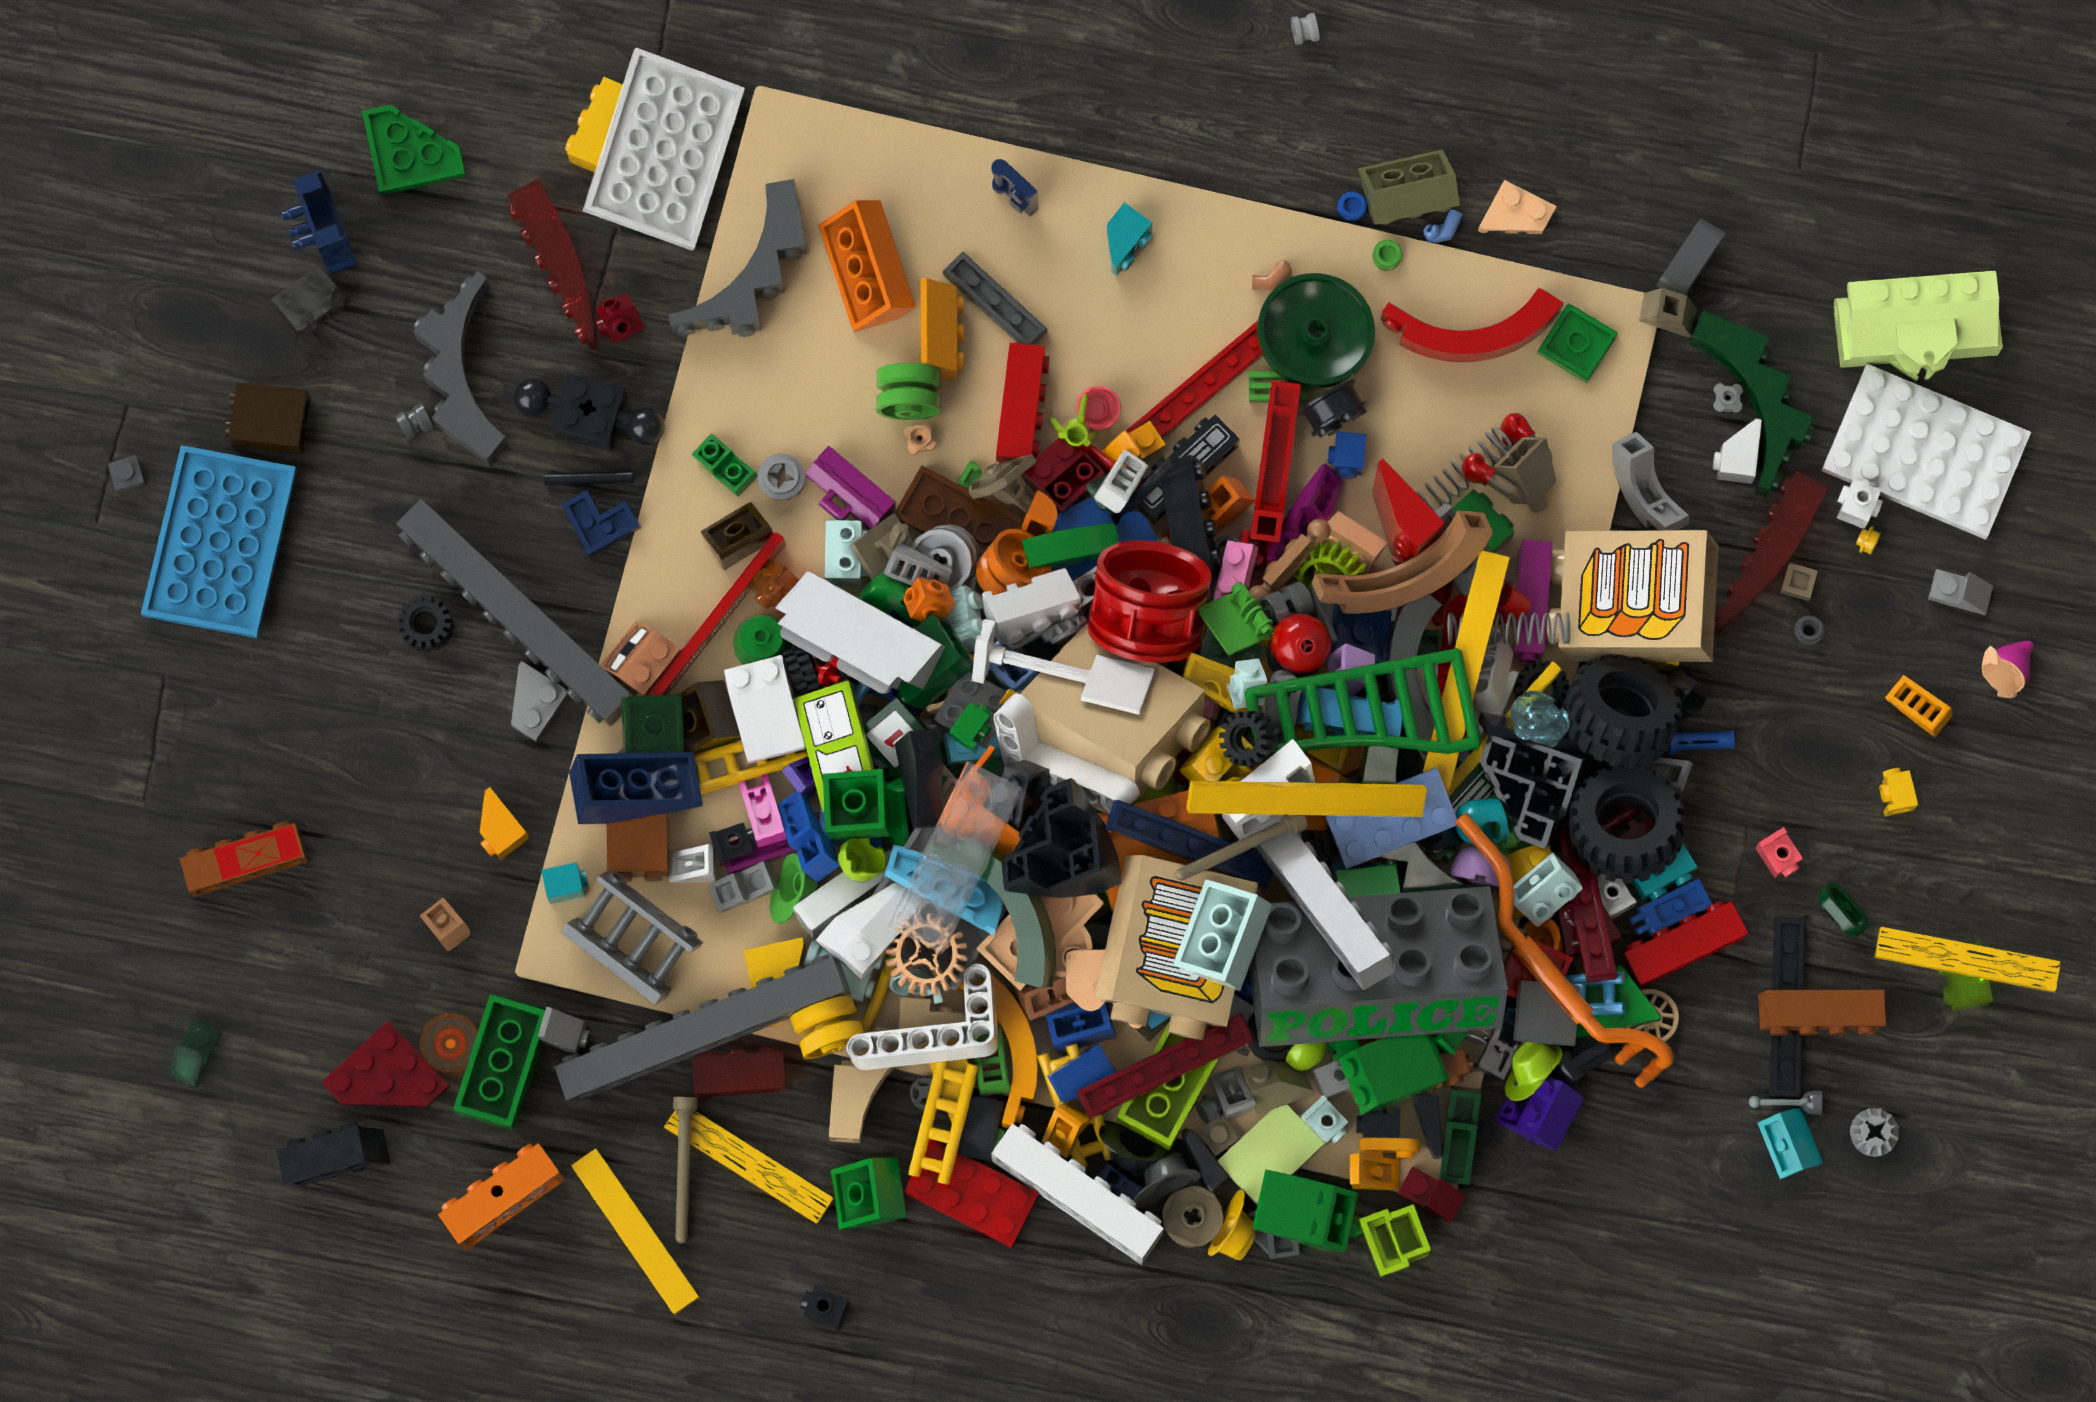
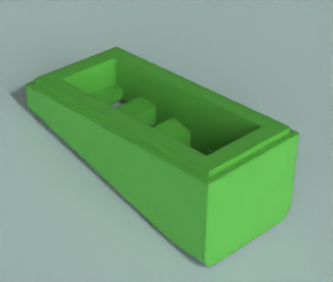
M998 1028L999 1043L997 1050L994 1052H998L999 1056L981 1059V1057L975 1058V1065L979 1066L977 1079L981 1096L1010 1092L1001 1028ZM981 1035L976 1041L985 1042L989 1035ZM1000 1065L1001 1068L983 1071V1067ZM1000 1077H1002V1080H998V1081H991V1082H985V1081H984V1080H987V1079H993V1078H1000Z

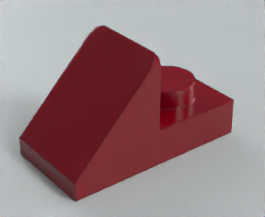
M1411 1167L1397 1195L1450 1224L1465 1198L1462 1193L1440 1178L1438 1181L1414 1167Z

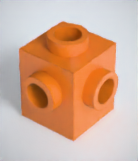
M917 577L911 587L906 590L903 597L910 618L918 622L925 621L931 614L945 619L955 606L948 585L934 579L929 580Z

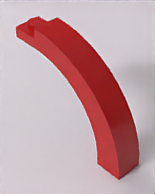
M1538 287L1530 300L1515 314L1502 322L1476 330L1456 331L1434 327L1412 317L1390 302L1382 311L1381 320L1390 331L1394 333H1399L1400 331L1403 333L1399 345L1412 352L1441 361L1478 362L1504 356L1530 343L1555 320L1561 312L1564 302Z
M1273 379L1271 381L1250 539L1280 543L1301 383Z

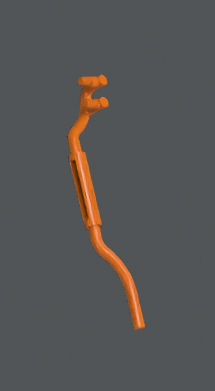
M1466 812L1463 813L1455 823L1485 856L1496 874L1500 895L1497 916L1498 927L1514 947L1513 953L1575 1024L1580 1023L1599 1042L1606 1044L1625 1043L1623 1049L1615 1057V1061L1619 1065H1624L1644 1048L1658 1055L1651 1059L1650 1063L1635 1079V1084L1639 1088L1645 1087L1674 1062V1054L1671 1047L1657 1036L1645 1031L1629 1028H1605L1592 1014L1594 1009L1530 936L1526 938L1514 925L1512 920L1514 885L1510 868L1504 856Z

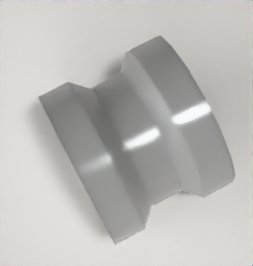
M1309 13L1304 18L1291 17V28L1296 45H1302L1307 40L1313 42L1320 40L1318 24L1314 13Z

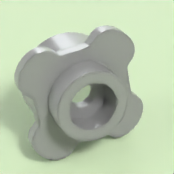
M1722 383L1715 385L1713 389L1716 394L1713 404L1714 409L1717 412L1733 411L1737 413L1741 411L1743 407L1740 402V395L1743 392L1742 387L1739 384L1724 386ZM1730 396L1731 399L1726 400L1725 397Z

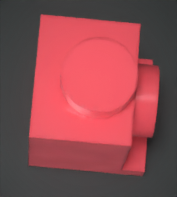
M1784 827L1757 844L1755 849L1774 878L1781 874L1786 878L1800 869L1798 864L1803 858L1787 835ZM1784 849L1787 857L1780 858L1777 855V850Z

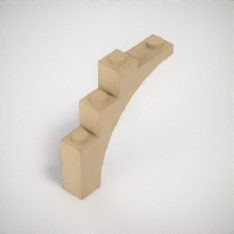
M908 993L907 997L900 998L898 1029L966 1022V1013H955L954 1008L937 1007V1011H931V999H925L926 995L921 996L920 993ZM976 1009L974 1013L982 1014L985 1011ZM875 1027L874 1031H867V1033L893 1029L889 1027ZM920 1042L916 1046V1049H920L921 1047L928 1045L929 1042ZM899 1045L889 1046L886 1052L896 1051ZM842 1061L841 1065H834L829 1127L830 1141L861 1143L864 1120L873 1097L886 1077L896 1067L860 1070L853 1065L852 1061Z

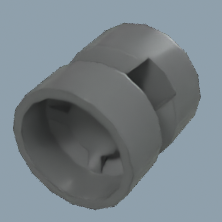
M1295 582L1283 587L1281 593L1274 591L1259 599V605L1263 607V612L1267 618L1273 621V627L1283 618L1292 614L1315 615V605L1312 596L1301 582Z

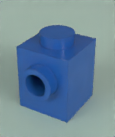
M1337 431L1335 446H1329L1328 463L1333 464V471L1339 474V477L1353 479L1356 478V475L1362 476L1366 434Z

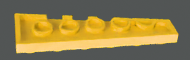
M1191 653L1187 659L1182 677L1204 689L1207 699L1232 713L1248 711L1247 708L1234 709L1227 690L1230 676L1234 674L1235 669ZM1263 705L1259 706L1260 712H1262ZM1294 726L1298 740L1315 738L1313 733L1304 732L1302 726ZM1348 747L1308 751L1306 755L1339 772L1341 771Z

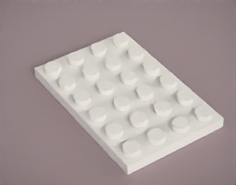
M635 48L583 211L688 250H694L745 88Z
M1866 364L1821 471L1849 483H1852L1853 479L1871 481L1876 485L1875 488L1881 490L1880 496L1986 540L2031 432Z

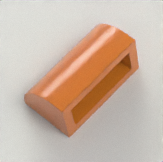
M1037 490L1021 530L1029 532L1034 536L1052 533L1057 520V509L1047 495Z

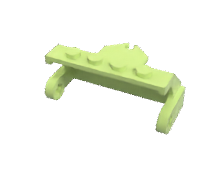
M1996 271L1848 282V298H1836L1834 300V318L1840 368L1866 366V364H1891L1912 380L1917 381L1919 378L1917 374L1922 367L1926 370L1925 380H1929L1937 371L1945 368L1949 359L1996 356L2003 348Z

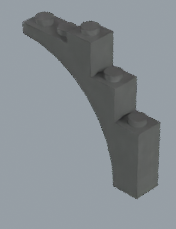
M794 179L765 184L767 209L764 229L757 249L748 264L729 286L713 298L691 309L668 314L672 334L678 333L680 336L694 334L695 330L707 328L709 331L723 329L724 325L730 324L732 335L738 334L739 337L752 336L756 333L755 331L761 330L756 297L761 296V298L769 299L784 292L779 264L780 258L790 261L799 259L802 255L807 254Z
M477 271L473 277L468 276L460 287L461 292L455 299L451 298L442 308V315L431 309L427 315L423 314L418 318L413 332L419 342L438 355L436 358L432 357L428 360L422 374L427 384L447 398L445 401L441 400L433 409L432 420L434 425L488 466H491L506 448L508 442L506 437L487 420L475 403L469 390L465 372V343L469 324L478 303L490 287L487 277Z

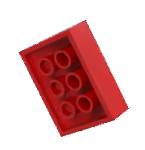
M1382 458L1378 462L1372 495L1390 553L1393 556L1391 560L1395 566H1398L1431 546L1442 535L1445 522Z

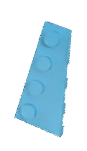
M893 845L884 876L994 936L1003 901L985 880L962 866L927 857L924 853Z

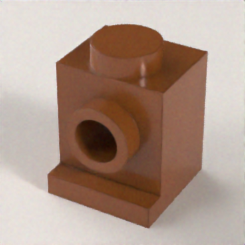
M1463 1049L1458 1050L1454 1055H1441L1450 1078L1446 1081L1447 1086L1464 1081L1463 1075L1474 1072L1471 1057L1469 1054L1465 1055ZM1442 1084L1433 1088V1090L1440 1089L1441 1087H1443Z

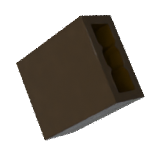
M237 382L236 391H231L229 406L233 411L232 418L226 421L225 436L228 437L233 447L303 454L311 397L308 391L304 389Z

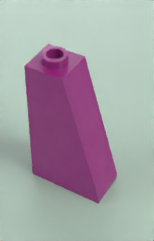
M1522 540L1518 552L1516 589L1531 600V607L1526 615L1528 631L1532 614L1535 612L1538 616L1541 633L1543 616L1548 611L1553 542ZM1547 616L1543 643L1541 645L1538 641L1535 617L1531 643L1529 645L1527 644L1523 618L1518 644H1515L1513 629V658H1519V662L1535 663L1537 660H1542L1545 650ZM1516 620V629L1518 630L1519 620Z

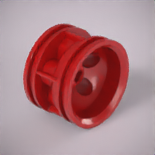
M1126 541L1107 547L1100 553L1097 560L1096 584L1087 626L1090 637L1105 650L1132 660L1172 662L1189 657L1200 646L1203 620L1197 610L1206 601L1209 593L1211 571L1208 565L1201 558L1183 548L1161 542Z

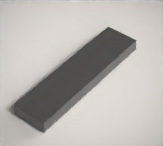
M963 251L942 271L943 275L951 283L957 286L964 295L1017 343L1035 345L1048 332L1041 322Z

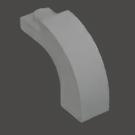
M1637 432L1612 444V457L1616 478L1625 500L1639 521L1646 528L1654 526L1659 531L1678 530L1688 525L1689 515L1665 493L1658 481L1654 468V447Z

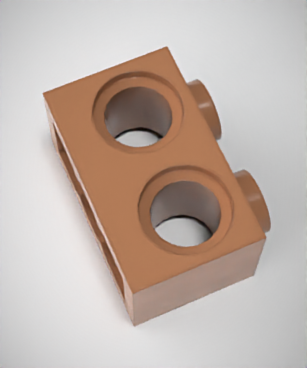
M1055 976L1053 987L1047 988L1026 984L1019 991L1012 984L1016 1001L1030 1020L1074 1002L1066 992V977Z

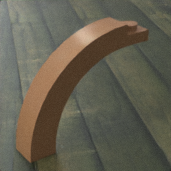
M1457 510L1444 533L1431 546L1409 561L1384 571L1366 575L1348 576L1315 573L1312 585L1320 603L1339 604L1342 613L1346 614L1372 613L1403 606L1433 593L1457 577L1478 557L1490 540L1493 531L1485 513Z

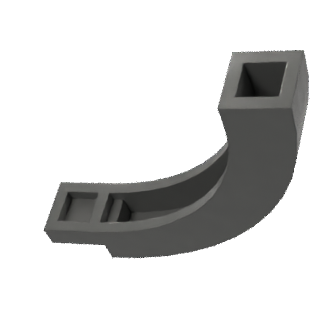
M1430 594L1404 605L1391 632L1388 661L1417 656L1423 632L1430 619L1441 607V604ZM1417 668L1405 670L1419 739L1431 740L1435 724L1421 696L1417 679ZM1393 673L1386 674L1391 702H1394L1395 699L1399 700ZM1402 718V727H1403V729L1405 730L1404 722H1403V718ZM1421 751L1427 757L1428 752ZM1467 751L1459 753L1457 769L1470 753Z

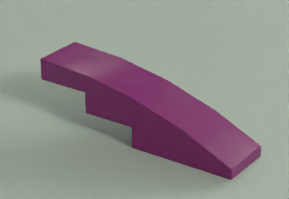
M1326 463L1319 467L1284 519L1280 543L1272 542L1266 556L1270 562L1278 561L1285 553V547L1291 540L1298 539L1301 534L1306 537L1307 527L1311 521L1315 519L1329 521L1344 482Z

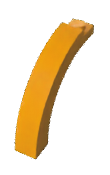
M991 974L995 984L997 1024L1007 1040L1013 1064L1012 1084L1002 1120V1127L1010 1128L1016 1122L1022 1123L1026 1106L1021 1105V1102L1034 1104L1038 1075L1037 1054L1029 1023L1020 1005L1008 989ZM979 978L974 981L973 985H982L986 979ZM964 980L956 990L964 994Z

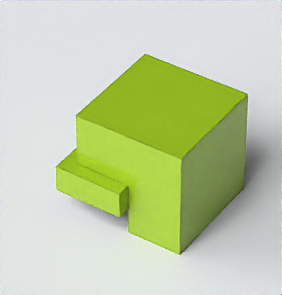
M1414 1204L1389 1213L1388 1209L1358 1220L1380 1278L1408 1268L1410 1262L1428 1256L1431 1251Z

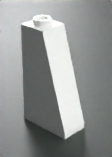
M888 850L887 852H885V854H886V859H887V865H888V862H889V859H890V855H891V851H890V850ZM887 865L883 873L864 883L854 881L842 872L793 907L796 919L812 939L816 940L835 917L851 908V904L861 903L873 895L884 878Z

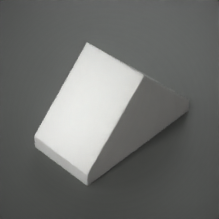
M706 844L669 853V883H705L716 881V852L713 845Z

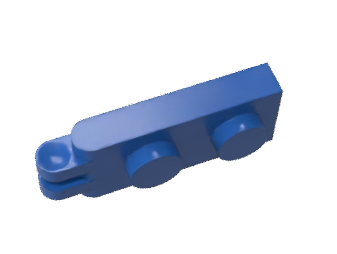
M1697 879L1637 909L1639 914L1630 918L1629 922L1631 925L1643 921L1644 925L1634 930L1637 936L1647 931L1650 936H1653V933L1665 927L1674 926L1680 920L1706 910L1712 903L1700 880Z

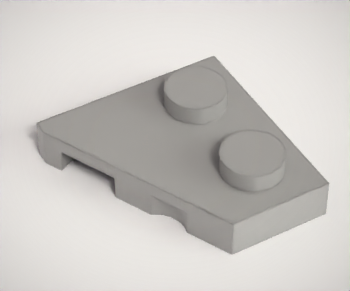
M521 661L518 666L511 720L512 727L537 742L569 696L566 693L567 689Z

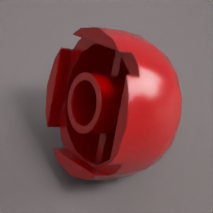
M1308 614L1289 615L1283 618L1274 627L1272 632L1270 650L1274 660L1283 669L1295 674H1307L1319 669L1327 661L1331 652V637L1327 627L1318 618Z

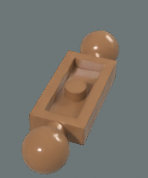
M1323 519L1311 521L1307 527V536L1305 537L1301 534L1298 539L1291 540L1285 547V553L1282 557L1268 565L1262 578L1264 583L1256 585L1249 590L1252 597L1258 600V605L1261 597L1270 594L1272 591H1279L1302 566L1304 561L1310 557V552L1315 549L1314 545L1316 542L1321 543L1329 538L1331 527L1327 521Z

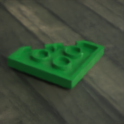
M392 105L362 111L380 195L466 177L460 148L452 141H447L432 129L417 120L409 118Z

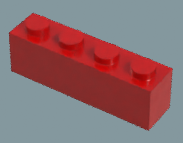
M1012 342L1009 344L996 462L1031 454L1036 458L1039 454L1040 441H1035V432L1042 429L1043 413L1038 412L1039 401L1045 402L1047 384L1041 383L1043 373L1048 374L1050 356H1045V346Z
M1719 901L1707 907L1708 913L1698 918L1696 914H1692L1680 920L1681 926L1671 931L1669 927H1665L1653 933L1654 939L1646 943L1638 940L1626 946L1627 952L1623 954L1621 959L1635 984L1641 989L1745 939L1748 932L1732 901L1725 905L1722 901Z

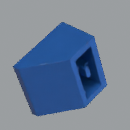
M1073 1002L1046 1014L1052 1042L1058 1054L1066 1052L1065 1046L1077 1043L1078 1047L1081 1048L1116 1038L1107 1002L1094 1011L1084 1010L1076 1002Z

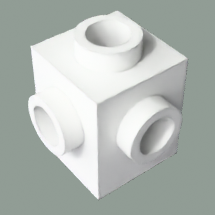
M1853 479L1849 487L1844 485L1837 502L1841 503L1842 506L1837 518L1865 529L1870 517H1876L1883 501L1879 500L1878 497L1881 490L1875 488L1876 485L1871 481Z

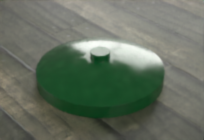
M1322 273L1297 275L1279 284L1264 301L1257 322L1259 348L1269 366L1285 380L1301 383L1302 387L1307 388L1333 387L1352 378L1368 360L1375 339L1373 314L1364 297L1346 281Z

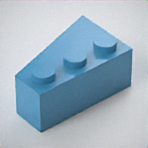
M1317 687L1326 732H1330V736L1345 735L1336 690ZM1304 689L1300 694L1295 725L1302 726L1304 732L1314 734ZM1349 695L1357 734L1375 735L1368 697L1361 698ZM1395 699L1394 702L1389 703L1381 702L1388 735L1400 736L1402 713L1399 700Z

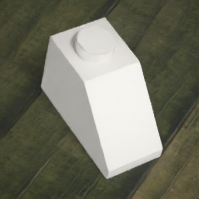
M1761 419L1752 421L1724 442L1720 452H1715L1713 470H1718V480L1752 484L1756 475Z

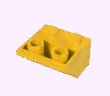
M1218 726L1178 770L1189 781L1241 782L1259 766H1238V764H1233L1229 761L1231 757L1225 758L1223 753L1227 749L1220 748L1219 743H1224V738H1219V733L1226 730ZM1242 736L1244 748L1252 750L1254 747Z

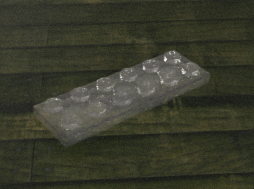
M966 762L888 927L944 953L1023 790L1022 787L977 765Z

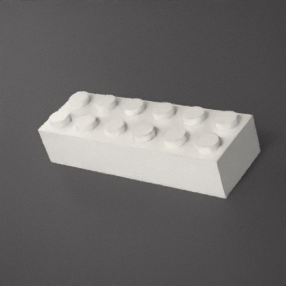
M1012 1124L991 1153L992 1162L1142 1265L1163 1235V1228L1160 1224L1162 1221L1148 1211L1142 1214L1136 1210V1203L1126 1195L1121 1193L1118 1197L1110 1192L1111 1186L1100 1177L1096 1176L1093 1180L1087 1176L1086 1168L1077 1161L1071 1159L1067 1162L1061 1158V1151L1051 1143L1046 1141L1043 1145L1035 1138L1036 1134L1025 1125L1021 1124L1018 1128Z

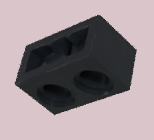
M1026 759L1005 765L995 815L1018 832L1021 831L1029 816L1034 817L1043 802L1040 798L1046 789L1050 769Z

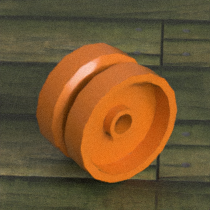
M1007 529L997 535L976 563L975 574L984 592L991 591L992 595L1000 594L1007 591V585L1016 583L1018 588L1032 584L1031 579L1033 577L1051 572L1052 567L1029 569L1022 541L1035 537L1033 534L1021 529Z

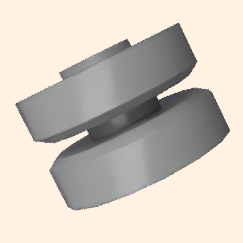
M952 524L938 525L918 536L911 545V548L953 570L947 583L950 591L968 583L975 575L976 563L980 558L979 546L974 537L962 527ZM942 557H946L948 562L945 563ZM912 564L910 570L915 572L917 566ZM924 569L921 576L926 578L929 570ZM935 573L933 579L938 581L940 574Z

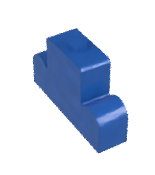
M1092 496L1080 503L1074 502L1063 513L1057 514V520L1052 532L1091 525L1115 524L1106 506ZM1131 511L1125 513L1119 520V524H1115L1119 543L1126 541H1158L1147 519L1139 512ZM1097 560L1084 561L1079 565L1052 567L1051 572L1066 568L1073 582L1096 567Z

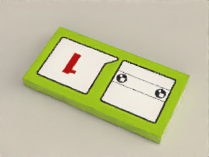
M849 680L793 698L822 812H824L823 774L874 770L853 684Z

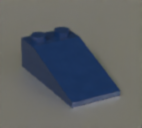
M693 752L577 754L569 772L578 824H609L697 808L703 804Z

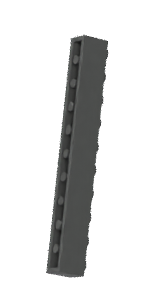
M422 499L396 523L401 531L398 536L409 547L415 544L422 551L419 554L420 557L431 567L434 564L438 565L443 570L440 575L452 587L457 583L464 590L461 595L472 606L478 603L485 609L482 615L493 625L497 622L505 628L503 634L514 645L520 642L526 648L523 653L534 664L540 661L548 669L545 671V674L553 682L558 684L562 681L568 687L566 693L577 704L583 701L589 707L587 713L597 723L600 724L604 721L607 725L611 726L622 715L621 697H631L632 695Z
M823 955L813 959V965L803 969L801 966L789 968L784 971L785 976L775 980L773 977L759 980L756 982L757 987L747 991L745 988L731 991L728 993L729 998L719 1002L718 999L708 1000L700 1004L701 1009L694 1012L684 1010L674 1014L673 1020L666 1023L656 1021L646 1025V1030L638 1034L634 1032L622 1034L617 1037L618 1042L607 1045L606 1042L594 1045L589 1048L590 1053L580 1056L579 1053L566 1056L562 1059V1064L554 1066L565 1099L573 1103L789 1019L794 1013L818 1002L838 996L850 995L851 991L842 965L838 959L829 957V955Z

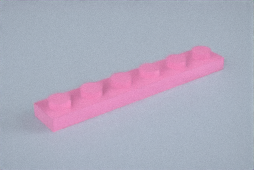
M1227 541L1213 601L1233 593L1231 587L1237 582H1241L1243 585L1246 584L1249 587L1259 547L1254 544ZM1206 626L1199 656L1230 667L1232 655L1228 656L1209 627ZM1204 697L1203 717L1217 720L1220 705Z

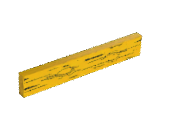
M1885 927L1879 928L1875 958L2049 992L2056 991L2061 962Z
M675 1109L664 1128L678 1137L679 1115H676ZM694 1110V1116H691L690 1145L818 1225L834 1200L833 1197Z

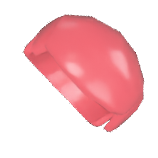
M1095 386L1084 390L1077 399V416L1082 396L1086 394L1088 400L1084 421L1087 422L1089 429L1105 430L1112 427L1119 419L1121 412V403L1118 395L1106 386Z

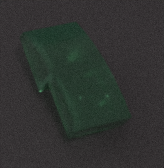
M1208 628L1200 656L1235 669L1236 661L1259 659L1262 665L1267 648L1255 644L1228 656Z

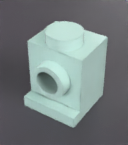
M1259 659L1236 661L1235 672L1230 676V683L1227 684V690L1234 709L1247 708L1244 696L1247 688L1267 684V678ZM1265 697L1258 698L1259 706L1264 705Z
M1324 1095L1301 1116V1119L1325 1143V1146L1330 1141L1336 1144L1348 1133L1345 1129L1348 1121ZM1328 1116L1333 1120V1124L1326 1127L1322 1124L1321 1119Z

